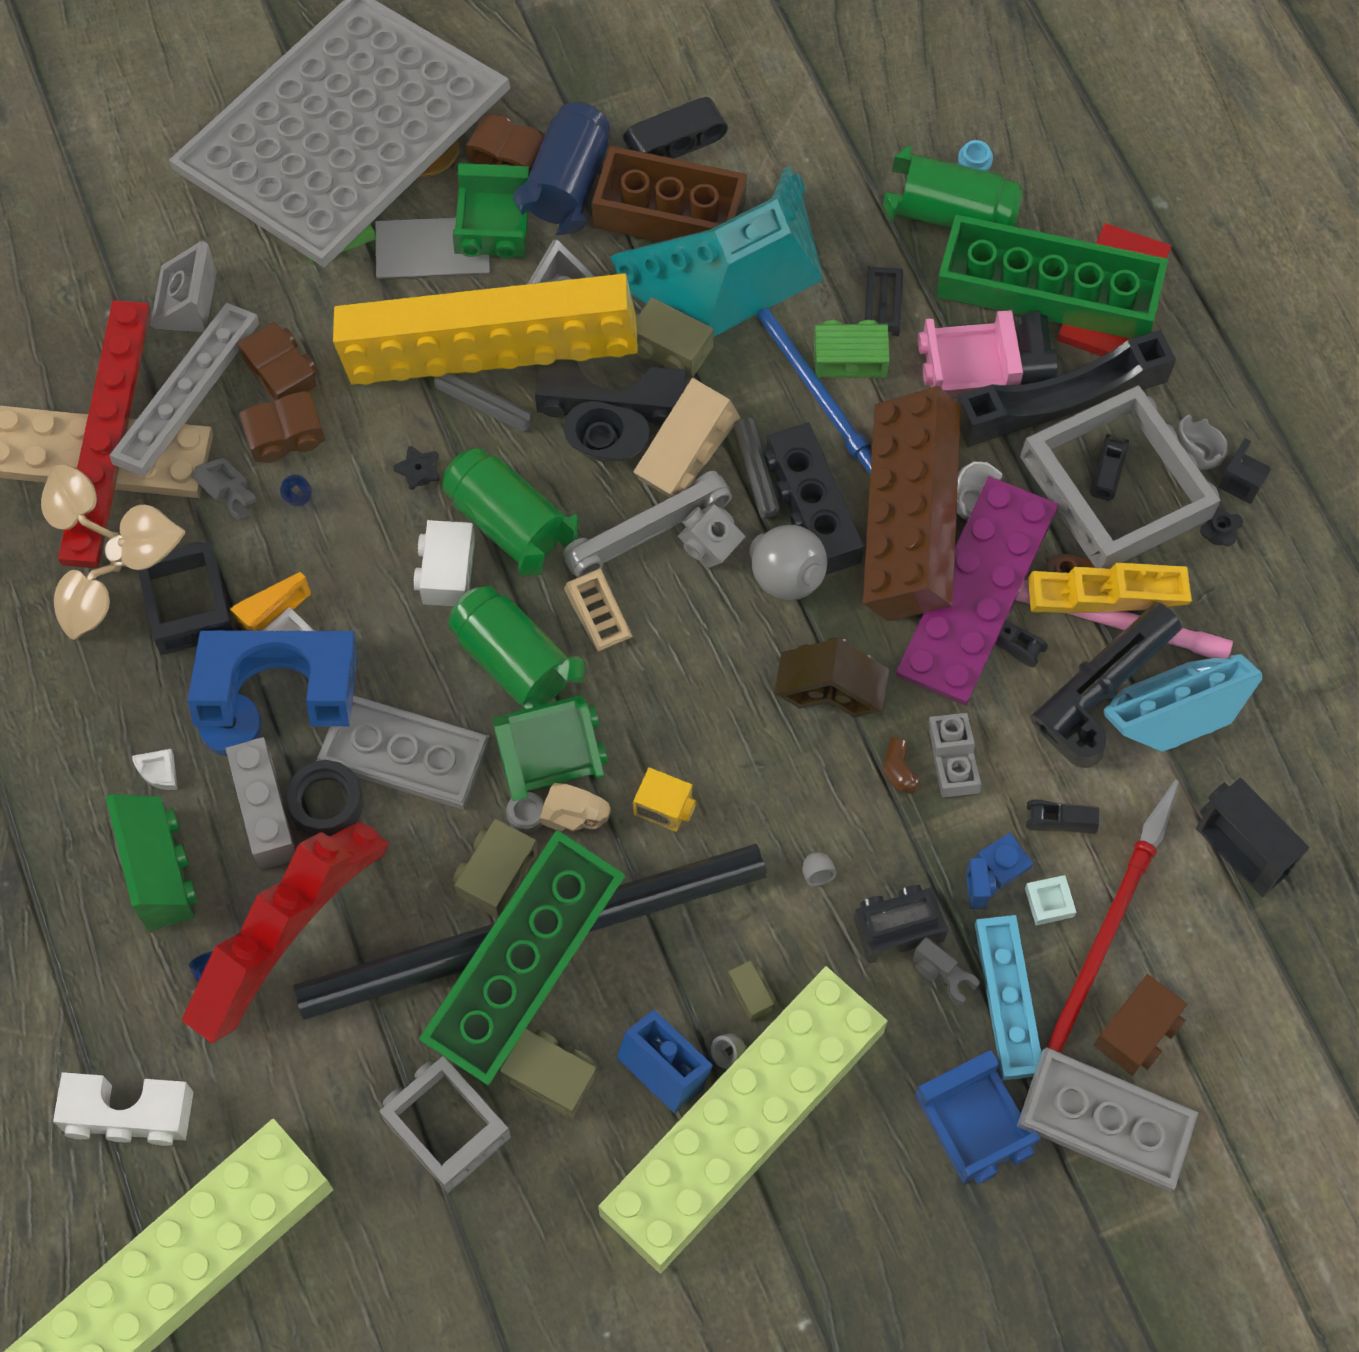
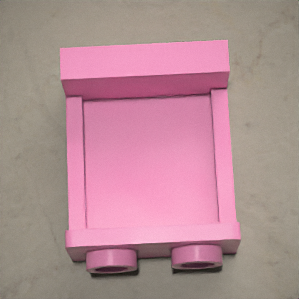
M1012 310L998 311L995 323L935 328L933 318L925 319L924 330L918 333V350L920 354H925L927 362L923 364L924 384L930 385L931 388L938 386L950 397H958L960 394L991 384L1009 386L1020 385L1023 368Z

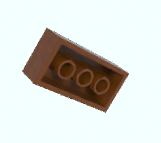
M609 146L592 201L593 228L660 242L708 231L742 214L746 200L747 174Z

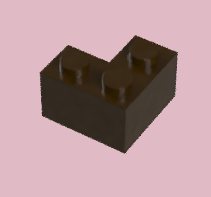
M832 637L828 638L825 642L813 645L804 644L796 649L781 652L774 694L799 709L830 703L852 717L883 711L889 669L875 661L873 656L862 653L852 647L847 640Z

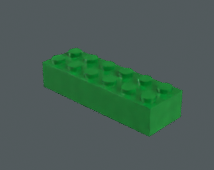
M955 215L938 277L937 297L999 311L1012 310L1013 314L1024 315L1028 311H1040L1041 314L1048 316V321L1134 339L1151 333L1169 259Z
M556 830L418 1040L489 1085L622 882L625 874L559 830Z

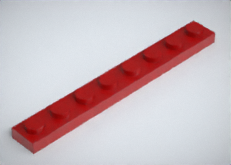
M112 300L77 469L91 480L97 498L94 509L84 516L105 529L108 526L119 467L112 465L110 454L127 431L151 313L149 304L143 302ZM77 521L73 528L63 532L58 556L61 566L99 568L105 536L83 526Z

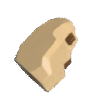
M554 783L543 805L540 820L542 825L559 830L560 832L564 830L575 832L583 828L597 829L607 822L611 809L609 803L597 795L568 784Z

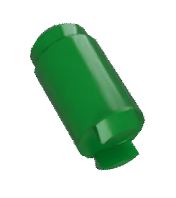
M910 145L895 155L892 171L906 174L908 177L903 196L885 193L883 210L890 223H894L896 216L952 229L955 215H961L1015 227L1023 195V189L1018 181L1005 179L1000 173L912 154V146Z
M481 447L461 452L445 470L442 483L443 493L453 501L454 507L519 564L518 572L522 577L542 575L544 558L558 543L566 547L571 542L577 540L579 519L575 513L568 518L497 456H491Z
M491 586L475 587L461 596L451 609L449 630L458 638L459 645L523 709L547 704L559 694L568 681L584 683L586 662L579 656L569 657L506 595L501 596Z

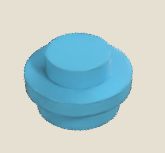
M972 140L966 143L959 151L958 163L960 165L987 171L992 166V151L983 141Z

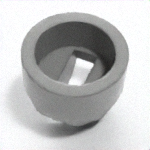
M811 853L803 862L802 871L809 886L824 885L833 880L837 874L832 860L824 853Z
M731 1033L716 1037L711 1045L712 1058L722 1068H730L747 1050V1045L744 1044L742 1037ZM733 1048L734 1053L728 1056L726 1051Z

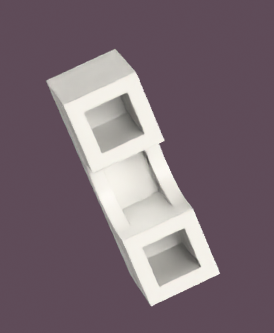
M62 1072L53 1122L62 1131H65L64 1135L66 1137L89 1139L91 1133L105 1134L107 1140L123 1143L131 1142L132 1137L148 1138V1143L161 1146H170L173 1144V1140L186 1141L193 1091L186 1082L144 1079L142 1095L138 1102L128 1109L115 1110L110 1107L112 1085L104 1076Z

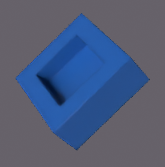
M1011 833L978 852L976 857L986 858L988 871H994L996 886L999 889L1031 870L1033 862Z
M972 858L969 860L966 869L970 909H982L987 907L991 895L996 894V879L994 871H988L986 858Z

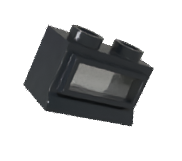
M912 885L898 892L899 897L884 901L883 896H873L860 903L861 908L855 910L853 920L868 964L876 962L878 953L884 950L899 947L900 952L910 951L915 948L917 941L925 937L934 936L937 944L945 941L949 929L943 919L932 887L922 890L920 885Z

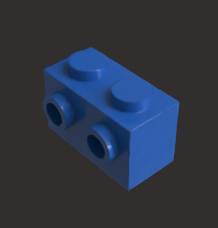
M655 1010L625 1032L617 1059L674 1114L703 1091L713 1066Z

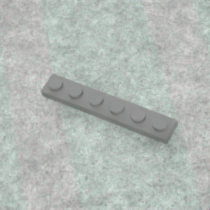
M229 303L222 307L110 454L112 465L142 477L147 475L239 352L237 343L249 337L259 325L257 314Z

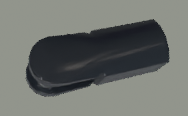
M1106 434L1090 489V494L1093 497L1106 501L1113 500L1116 495L1129 445L1128 439L1121 442L1110 439L1111 435ZM1106 453H1110L1120 457L1119 459L1113 458L1110 456H1106Z
M1007 620L995 644L1029 667H1035L1038 664L1037 657L1040 652H1045L1048 648V644L1042 638L1015 626ZM1020 640L1027 644L1024 649L1017 645L1016 642Z
M1038 799L1027 802V809L1030 810V819L1026 821V828L1029 830L1096 834L1098 831L1099 807L1062 804ZM1046 813L1056 814V820L1046 819Z

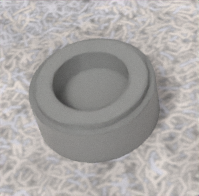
M527 792L528 798L512 801L511 798L506 808L510 826L522 833H532L542 827L540 816L544 802L541 797L532 792Z

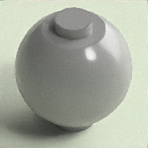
M797 525L778 526L767 533L758 535L750 545L749 555L752 559L754 577L766 593L777 599L798 600L813 593L825 577L827 571L825 548L820 539L804 527Z

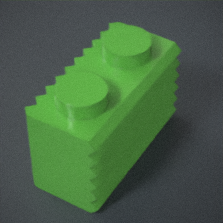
M828 320L822 324H815L813 339L814 368L818 378L823 377L826 379L830 377L833 379L838 377L840 379L842 377H859L862 379L864 377H887L890 359L888 324H878L874 320H864L858 324H842L837 320Z

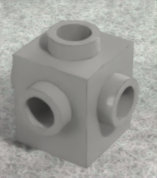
M715 504L703 510L699 507L694 509L684 519L683 524L686 527L678 535L679 539L684 543L686 552L693 558L701 560L708 568L722 563L746 536L733 524V517L726 510L717 507Z

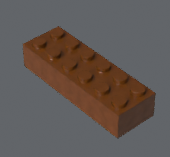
M938 386L875 404L863 604L887 621L952 606L961 405Z

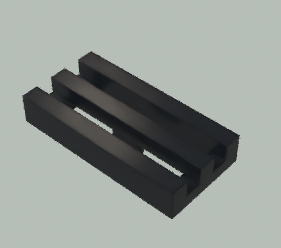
M868 266L864 320H872L874 277L881 276L879 319L876 322L878 324H888V332H892V336H899L903 269ZM888 277H895L893 322L886 321Z

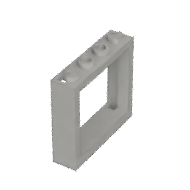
M1139 385L1027 437L1020 458L1048 499L1058 503V514L1095 568L1110 569L1115 563L1127 561L1212 519L1221 502L1216 487L1211 482H1207L1198 469L1194 456L1185 451L1178 441L1174 428L1165 423L1157 411L1154 400L1150 396H1146ZM1130 413L1192 503L1113 541L1051 450Z

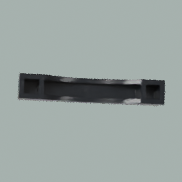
M1158 330L1127 340L1101 358L1055 378L1024 385L1003 386L991 384L960 394L957 399V403L961 405L960 432L967 447L1093 407L1138 385L1142 390L1166 383L1169 380L1176 358L1162 331Z

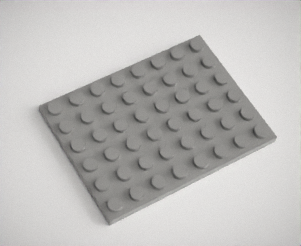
M343 0L171 157L169 162L172 170L325 268L510 89V83L507 77L376 0Z

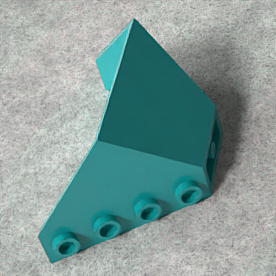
M791 165L783 169L775 192L768 201L708 231L618 252L610 256L617 274L626 273L632 295L645 304L652 297L714 328V336L757 315L763 308H770L824 280L802 195L806 193V188L799 173L794 174Z

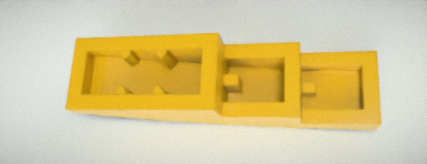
M1115 563L1110 569L1074 567L1069 573L1032 571L1028 576L1031 612H1118L1146 610L1155 602H1160L1166 607L1189 605L1192 602L1188 568L1185 566Z

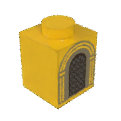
M650 767L633 800L635 816L675 832L678 831L682 820L689 822L696 806V800L692 799V784Z

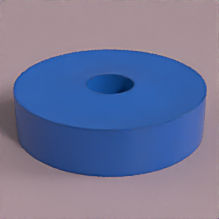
M240 694L237 695L233 721H236V724L233 728L198 726V731L204 744L212 752L227 756L225 748L259 739L262 731V720L257 707L250 699Z

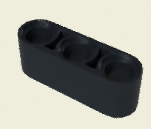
M702 97L632 125L624 133L623 140L629 150L675 159L719 141L727 133L728 125L710 97Z

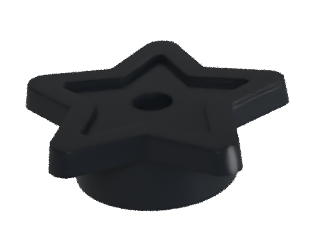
M409 446L406 459L394 465L393 471L405 476L410 490H414L417 486L426 485L430 481L437 482L440 478L434 469V465L439 458V454L436 451L422 454L413 446ZM420 465L422 468L416 470L415 466Z

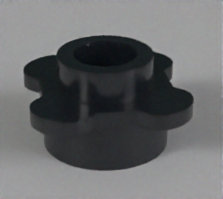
M1218 507L1213 518L1201 526L1200 533L1212 544L1232 546L1236 542L1235 533L1237 529L1243 525V519L1238 514L1231 515L1223 512ZM1223 524L1225 528H1220L1218 525Z

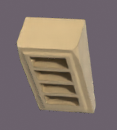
M601 568L566 583L564 590L597 652L632 638V634ZM594 587L598 591V593L582 599L580 594ZM600 600L604 602V606L590 612L586 607ZM608 612L612 617L597 625L592 620ZM616 625L619 632L601 639L598 632Z

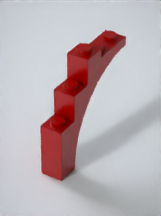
M360 821L332 836H326L320 832L299 843L282 881L257 894L241 931L215 946L181 1020L211 1044L236 1030L265 978L302 929L346 883L367 866L384 856L390 843L380 837L375 829L364 825Z

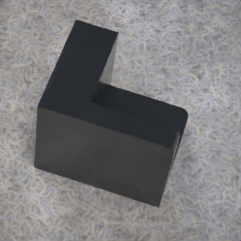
M1244 438L1227 467L1218 488L1252 504L1271 468L1246 455L1252 441Z

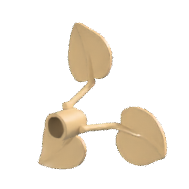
M58 465L51 470L41 498L42 513L47 522L57 529L68 530L73 528L77 521H79L83 526L109 538L105 547V554L111 562L110 565L92 570L88 576L80 570H70L61 578L56 587L54 608L57 620L66 635L73 640H77L83 634L95 629L103 621L109 609L110 599L108 590L102 582L95 580L96 577L112 571L119 572L122 566L134 570H145L156 565L175 548L184 536L185 530L172 522L160 510L149 505L134 506L124 515L120 523L121 535L91 522L84 516L94 509L97 502L96 491L91 480L83 472L72 466Z

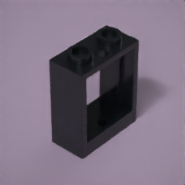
M210 541L189 543L181 549L171 551L156 565L145 570H138L153 640L160 655L196 647L200 631H234L217 557ZM206 566L216 610L162 623L152 579Z
M1241 777L1231 786L1224 782L1217 787L1207 798L1209 802L1199 812L1203 817L1196 830L1262 898L1291 874L1310 848Z

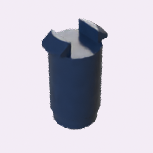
M574 102L566 103L559 108L556 117L550 121L527 182L517 187L512 198L521 215L529 210L544 221L559 224L555 235L575 234L584 228L588 220L582 213L608 147L607 137L610 132L608 120L596 107L588 103Z

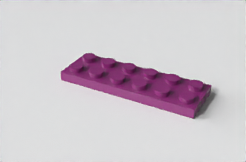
M988 476L955 546L952 606L924 612L896 671V677L967 706L997 642L999 633L1010 614L1058 510V503Z

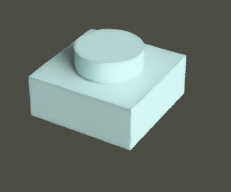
M1065 875L1026 884L1025 891L1035 925L1073 918L1075 916L1076 909Z

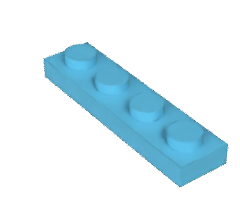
M1016 915L976 919L975 930L1002 1081L1033 1077L1041 1056V1048Z

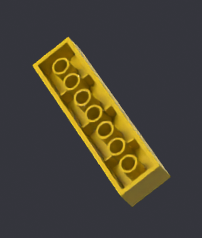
M626 273L334 306L333 343L351 385H368L373 382L390 380L404 381L409 378L427 376L440 377L446 373H477L482 370L513 369L518 366L537 364L549 365L556 359L585 361L592 358L622 357L638 353L636 314Z

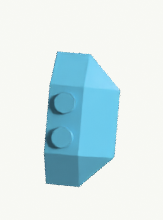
M1242 654L1231 655L1229 659L1211 658L1187 662L1121 689L1117 696L1113 698L1111 704L1104 709V715L1123 736L1164 752L1231 724L1261 682L1262 672Z

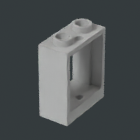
M442 1056L436 1062L429 1060L422 1065L414 1075L416 1079L404 1090L402 1087H399L391 1092L383 1101L384 1107L379 1112L385 1123L443 1189L449 1193L507 1142L511 1136L509 1128L449 1061ZM445 1077L486 1122L487 1126L441 1166L398 1116L440 1079Z

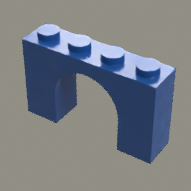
M200 631L187 700L193 726H232L237 695L244 682L251 676L264 670L287 668L298 671L309 679L306 704L310 726L349 727L358 659L354 631Z

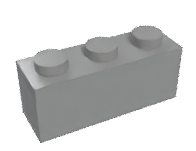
M264 737L225 748L252 855L260 871L290 862L296 848L272 756Z

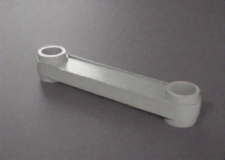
M716 471L704 473L694 481L692 487L590 540L579 538L571 542L563 550L564 561L572 574L576 575L577 578L602 568L603 563L682 523L697 507L701 510L714 504L720 508L725 507L732 499L730 488L723 477L718 475Z

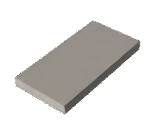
M353 695L350 726H330L316 761L331 760L340 762L352 770L357 778L464 810L489 746L490 737Z
M1046 1047L1042 1050L1017 1127L1031 1133L1037 1131L1038 1135L1171 1192L1176 1188L1198 1112Z

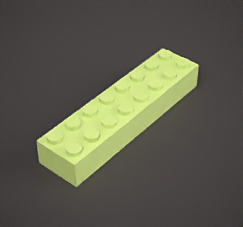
M825 966L598 1206L600 1217L661 1274L884 1034L888 1020Z
M273 1118L4 1352H151L329 1195L333 1188Z

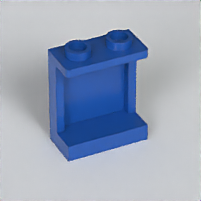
M992 1050L920 1085L915 1094L916 1100L963 1184L973 1179L977 1184L991 1179L999 1173L996 1167L1011 1160L1013 1165L1024 1162L1035 1154L1033 1148L1036 1147L1041 1139L1037 1131L1031 1133L1017 1127L1021 1113L996 1071L999 1063Z

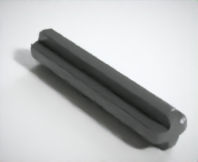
M446 373L434 379L436 389L520 431H526L533 421L531 411L456 374Z
M752 418L739 419L735 422V433L759 515L764 519L775 517L779 514V504L767 463L763 456L754 420Z

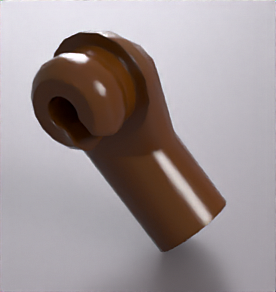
M894 737L890 739L882 772L896 790H903L905 793L910 794L917 790L920 780L904 762L909 743L901 738Z

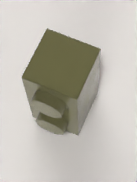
M750 960L728 971V980L750 1022L773 1011V1002L776 999L772 990L765 988L762 982L764 976L758 966L754 967Z

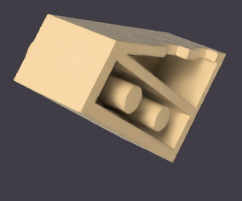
M692 378L633 473L639 480L669 498L692 487L698 473L733 429L735 422L741 418L731 400Z

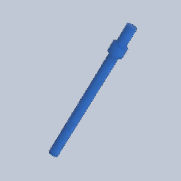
M763 308L757 313V318L846 441L845 448L853 459H859L870 475L871 444L862 433H857L769 308Z

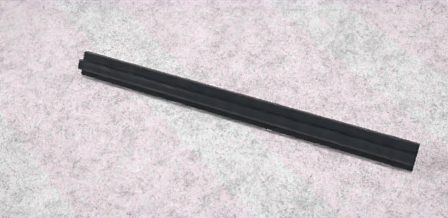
M752 844L619 885L589 932L766 878L767 871L759 846ZM494 924L294 984L293 988L301 1016L305 1020L461 972L465 969Z

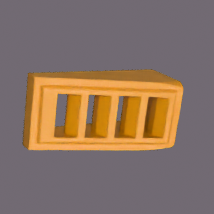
M299 572L231 607L230 611L237 626L243 631L263 630L289 607L294 610L311 595L306 576Z

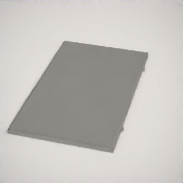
M456 217L376 221V280L490 274L489 255L467 257L463 254H454L453 229H455Z

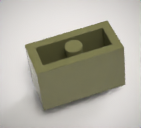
M652 297L636 318L637 355L643 359H652L664 365L665 368L686 370V377L689 379L694 377L713 349L714 328Z
M494 819L489 829L484 827L479 832L473 845V849H475L474 854L469 862L463 861L459 865L453 882H455L457 898L498 919L538 855V848L535 839Z
M525 1029L500 1069L502 1081L574 1120L598 1078L597 1068L593 1066L594 1060L576 1049L569 1053L558 1047V1041L544 1031L537 1030L534 1034Z

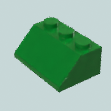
M123 794L105 796L131 905L147 930L151 931L195 918L192 904L198 902V896L192 879L187 881L185 879L183 868L189 866V861L183 843L178 845L176 843L174 832L179 831L180 826L174 808L167 809L162 798L158 796Z

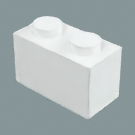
M427 520L426 534H420L418 540V556L423 557L422 568H415L414 590H420L424 605L454 606L461 596L470 590L475 547L473 523Z

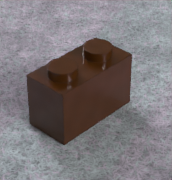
M1147 974L1105 1027L1093 1046L1132 1076L1140 1066L1148 1071L1162 1052L1156 1046L1162 1037L1166 1035L1172 1039L1186 1021L1180 1014L1187 1006V1003Z

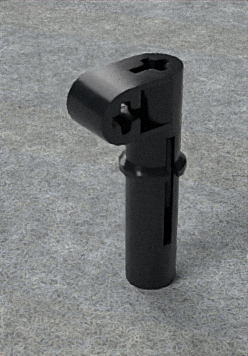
M1155 602L1090 662L1083 661L1079 665V672L1030 716L1037 730L1069 762L1077 767L1087 768L1094 766L1100 761L1106 744V734L1102 726L1090 713L1104 700L1115 698L1117 696L1116 689L1182 630L1179 619L1164 604ZM1080 724L1082 727L1079 736L1074 733L1066 740L1064 737ZM1079 740L1083 743L1087 742L1088 740L1092 741V747L1088 745H1085L1082 748L1079 747Z

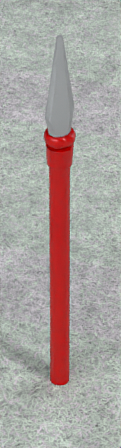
M1178 780L1172 783L1146 820L1141 839L1134 844V851L1128 862V869L1046 1044V1047L1058 1053L1062 1052L1140 879L1146 873L1152 858L1157 854L1156 847L1163 840L1179 784Z

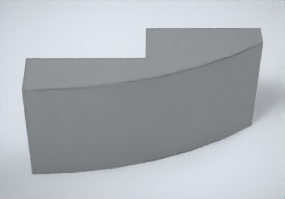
M960 713L929 717L932 749L942 798L980 793L982 784L974 756L975 742L968 714Z

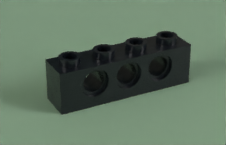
M810 422L768 435L767 450L763 451V456L769 472L774 471L778 479L776 488L782 503L788 502L791 513H789L791 525L801 526L810 530L822 542L827 554V571L825 575L861 564L864 545ZM801 467L804 469V471L795 472L790 468ZM807 497H813L817 499L818 502L808 503L803 499ZM826 528L831 530L832 533L824 535L817 532V530Z

